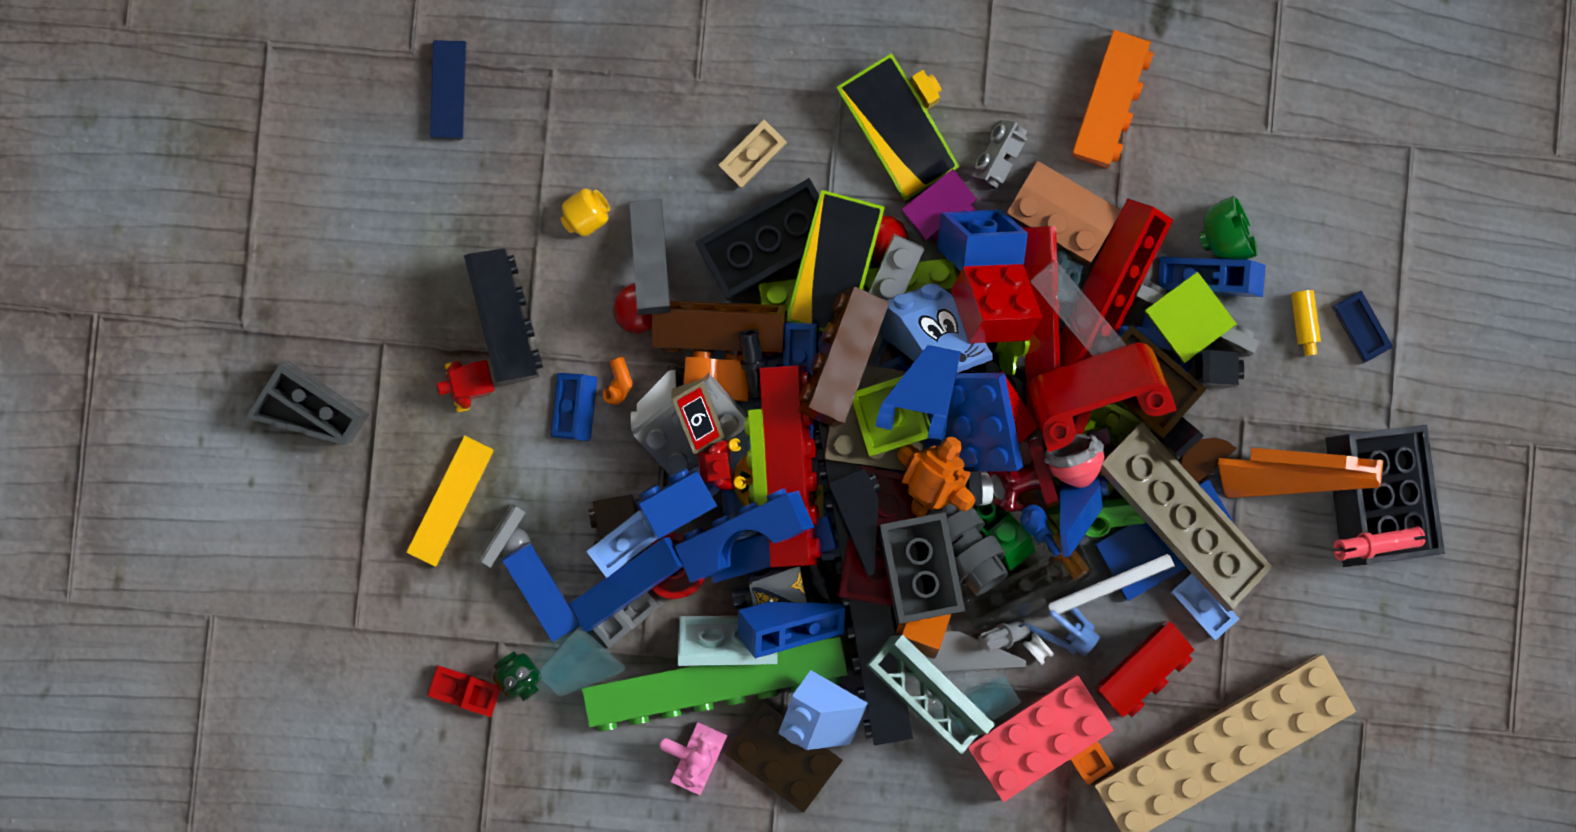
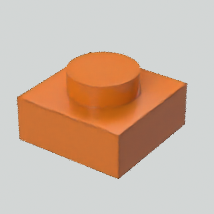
M1098 741L1070 759L1087 786L1115 768Z

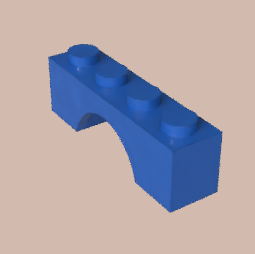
M785 488L768 495L767 499L769 502L761 506L754 502L740 508V516L731 519L729 515H726L711 522L713 528L704 533L699 528L683 535L685 541L676 545L675 549L690 583L705 579L730 567L732 546L737 537L745 530L758 531L775 544L814 528L799 491L787 493Z

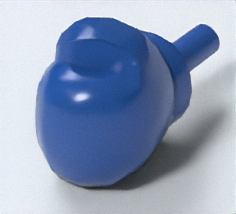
M1036 504L1025 507L1020 516L1022 528L1034 537L1037 543L1045 542L1054 557L1059 556L1062 552L1052 539L1054 533L1047 523L1048 516L1046 512Z

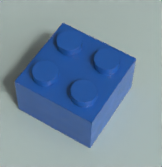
M1001 209L941 212L937 249L960 271H962L964 266L1024 264L1028 233Z
M684 468L668 477L667 479L670 484L660 489L658 485H654L638 494L641 500L635 504L654 538H662L717 506L698 471L689 472L688 469Z

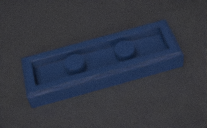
M433 40L430 138L464 139L466 41Z

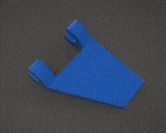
M927 345L881 404L876 427L892 430L895 408L897 407L933 415L928 437L943 441L961 351Z

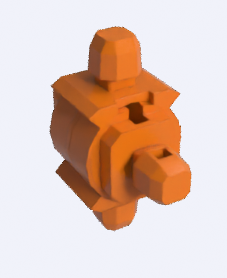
M948 437L941 442L940 446H932L922 451L909 444L901 447L897 453L900 462L907 468L902 478V483L909 485L908 493L914 498L911 504V511L917 517L926 516L932 509H940L949 504H952L961 511H967L973 507L976 501L973 494L965 487L971 472L963 470L964 461L959 458L961 442L955 437Z

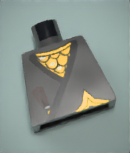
M802 566L770 567L749 573L750 588L732 591L735 610L745 609L766 602L809 603Z

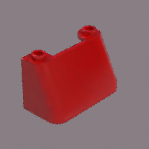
M1141 342L1132 343L1038 374L1033 377L1028 386V395L1048 452L1064 448L1074 440L1076 428L1073 416L1127 398L1137 396L1141 409L1151 416H1161L1177 411L1171 391L1153 349Z

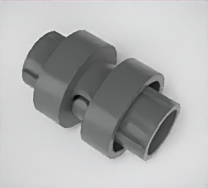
M949 504L940 509H933L926 516L946 512L960 587L968 585L974 595L979 596L992 589L1008 575L1006 568L1000 561L1006 552L995 536L983 538L979 533L985 523L974 507L967 511H961L952 504Z

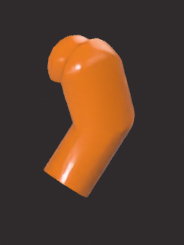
M624 357L609 361L614 378L608 388L604 389L602 396L604 401L610 405L622 403L633 385Z

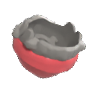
M1076 434L1074 440L1068 446L1051 452L1046 450L1044 461L1048 464L1052 475L1060 481L1077 488H1084L1095 480L1101 470L1105 458L1104 445L1094 435Z

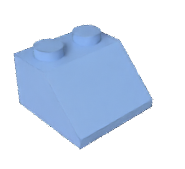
M810 670L793 694L778 734L805 750L850 745L868 703Z

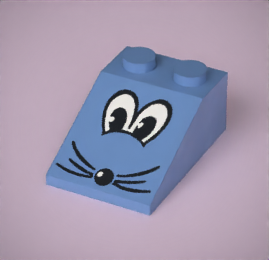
M936 283L926 284L922 288L905 294H899L892 299L886 300L889 302L881 324V336L914 362L927 345L961 351L957 373L993 360V354L986 343L969 344L953 296Z

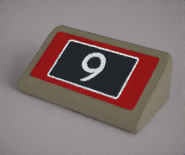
M703 379L671 390L673 405L693 455L702 452L725 438Z

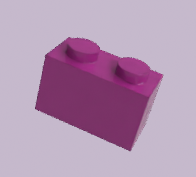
M952 169L901 210V214L925 243L930 239L937 242L941 212L975 211L972 205L976 203L977 198Z

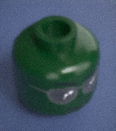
M513 651L494 665L496 671L493 674V681L508 700H515L520 697L524 702L539 691L536 684L541 680V673L527 654L521 653L517 655Z

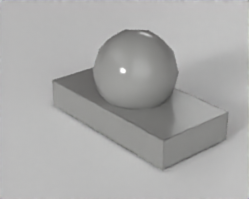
M510 504L477 556L483 564L491 568L500 552L506 556L526 543H531L529 535L523 529L516 528L526 513L524 510L514 504Z

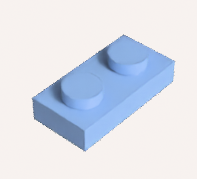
M1192 573L1170 591L1214 641L1239 620L1232 610L1227 612Z

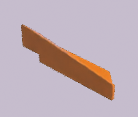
M1251 448L1250 461L1219 458L1218 466L1224 495L1227 498L1378 488L1381 486L1383 460L1361 459L1345 455Z

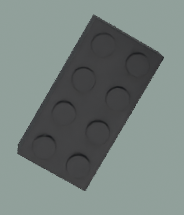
M810 178L695 241L696 247L727 302L802 261L819 199V194Z

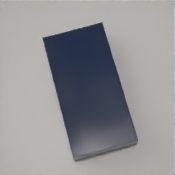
M1362 290L1332 306L1363 364L1393 348Z

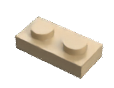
M763 120L718 167L742 190L787 145V141Z

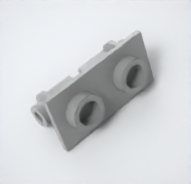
M1002 120L993 129L990 136L991 142L986 151L978 157L975 163L976 170L972 177L986 180V184L996 189L999 184L1003 185L1013 166L1004 157L1006 154L1015 159L1018 157L1027 140L1025 135L1028 131L1017 126V122Z

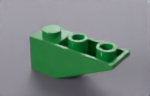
M992 502L989 505H973L985 523L979 533L983 538L995 536L1006 552L1000 561L1009 571L1013 570L1035 552L1031 536L1009 512L993 505Z

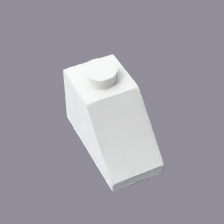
M669 370L637 403V411L631 412V431L672 401L671 390L677 387L675 370Z

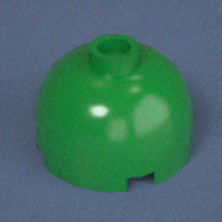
M1232 196L1212 205L1206 212L1203 220L1204 231L1199 233L1204 249L1206 251L1212 250L1218 259L1248 260L1258 256L1256 240L1254 236H1250L1248 226L1251 225L1239 199Z

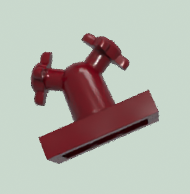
M1040 438L1027 441L1033 460L1031 464L1023 466L1018 471H987L990 478L996 474L1002 479V486L1005 490L1003 500L993 498V505L999 506L1000 509L1006 512L1023 511L1025 506L1016 503L1018 494L1039 489L1042 490L1047 509L1060 506L1048 464L1044 461L1046 457Z

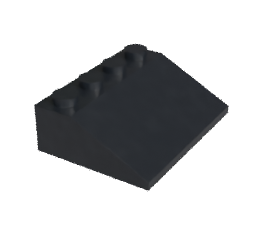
M1427 425L1350 433L1325 438L1327 454L1383 460L1380 487L1333 491L1339 539L1356 538L1360 533H1371L1374 535L1416 526L1420 527L1425 536L1414 537L1415 540L1425 539L1422 547L1379 553L1369 559H1362L1361 557L1346 559L1342 561L1343 567L1445 554Z

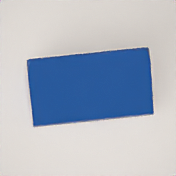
M557 374L550 437L590 441L597 377L585 374Z

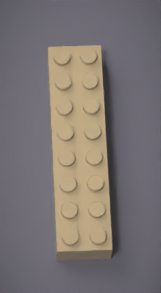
M1317 654L1092 783L1119 832H1149L1357 711L1324 654Z

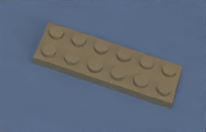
M1143 422L1135 425L1105 456L1100 472L1227 612L1233 610L1273 567Z

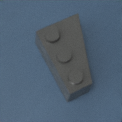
M286 361L278 365L245 419L267 423L278 428L289 429L315 438L346 445L354 440L370 414L291 362Z

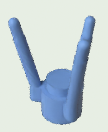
M1058 585L1053 586V590L1060 599L1067 596ZM1077 608L1070 610L1080 622V624L1076 623L1074 626L1054 610L1049 612L1052 618L1069 631L1065 637L1069 642L1028 624L1030 633H1036L1039 637L1065 648L1072 655L1079 652L1082 656H1086L1100 638L1093 631L1095 626L1086 620Z

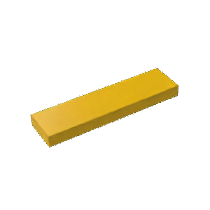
M464 435L406 553L437 567L495 450Z

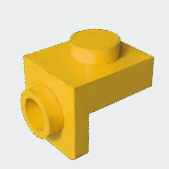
M921 70L913 75L910 83L926 110L939 103L940 96L938 92L942 91L933 74L927 76L924 70Z

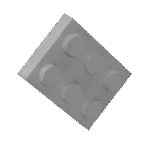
M708 373L701 379L704 380L725 434V438L720 441L730 440L745 429V418L749 416L715 378ZM672 401L633 430V436L670 476L684 468L690 471L698 465L697 456L692 453ZM712 446L708 447L703 451H708Z

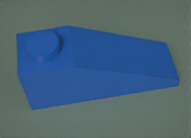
M1160 257L1158 286L1167 291H1172L1198 272L1215 295L1263 297L1266 265L1252 260Z
M1099 472L1089 486L1084 488H1077L1060 481V538L1063 557L1071 556L1103 509V495H1109L1107 478L1101 475V472Z
M766 602L738 610V638L756 659L844 634L845 607L843 604Z

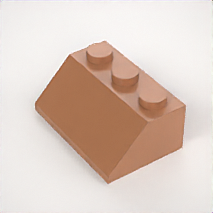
M1037 161L1006 214L1022 228L1056 226L1057 248L1089 266L1113 227L1121 209Z

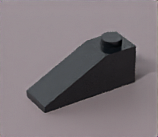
M866 468L829 483L827 487L864 573L868 577L875 573L879 502L877 492L881 491L875 474H868Z

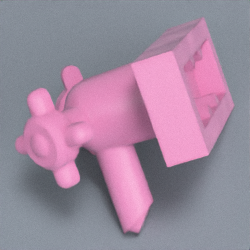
M697 722L687 747L668 738L662 739L659 744L660 749L681 759L671 782L701 795L728 735Z

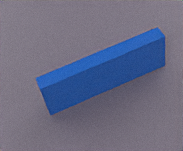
M530 542L502 558L504 565L552 642L580 626L577 617Z

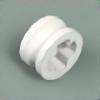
M1036 633L1032 634L1030 642L1024 641L1022 643L1041 665L1045 663L1044 658L1046 656L1052 657L1054 655Z

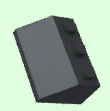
M946 512L881 524L877 527L896 625L965 611Z

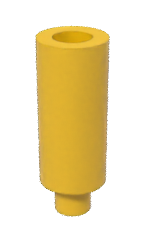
M1314 290L1290 293L1297 345H1303L1304 356L1317 355L1316 343L1321 342Z

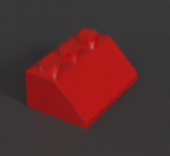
M1164 621L1093 689L1120 717L1124 718L1127 714L1133 717L1144 707L1145 703L1142 699L1150 692L1154 695L1160 692L1169 683L1166 677L1174 669L1179 673L1193 660L1189 655L1194 651V648L1171 621Z

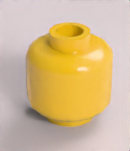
M583 188L564 201L562 204L564 216L560 219L569 233L576 232L580 236L587 237L606 224L609 218L610 206L598 190L592 191Z

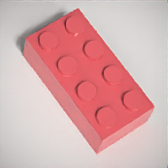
M1075 674L993 727L988 734L976 738L969 745L968 750L1001 801L1005 802L1113 732L1114 729L1080 677Z

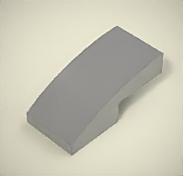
M649 590L593 630L605 645L611 648L663 605V603L652 590Z

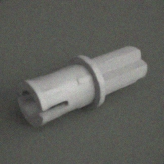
M1021 619L1009 624L999 623L994 626L993 630L979 635L978 640L980 644L978 647L982 651L987 650L989 652L998 648L1008 649L1014 642L1028 638L1030 634L1029 626L1027 624L1019 627L1025 623Z

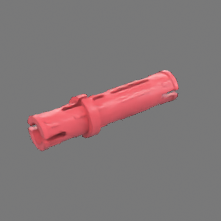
M1418 526L1374 535L1371 533H1360L1356 538L1336 540L1333 548L1343 547L1344 550L1333 551L1339 561L1355 557L1369 559L1379 553L1422 547L1425 539L1415 540L1414 537L1425 536V534Z

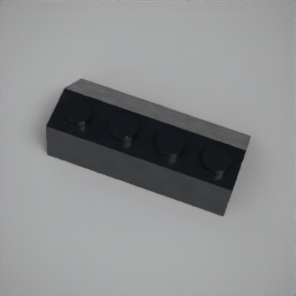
M505 248L464 255L496 382L500 386H506L539 377L538 369L543 368L539 349L532 350L530 338L534 337L535 333L531 318L524 319L521 306L527 305L523 287H516L513 275L519 274L515 256H508Z

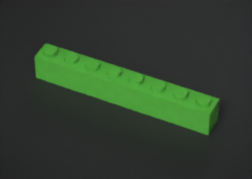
M838 636L777 652V664L694 665L582 688L589 727L597 726L598 732L616 729V722L629 719L630 725L650 722L648 715L661 713L662 719L682 715L681 709L694 707V712L714 709L713 702L726 700L727 706L745 703V696L757 693L759 699L778 696L777 689L790 687L791 693H794L810 670L834 684L842 683L841 676L848 674L841 639Z

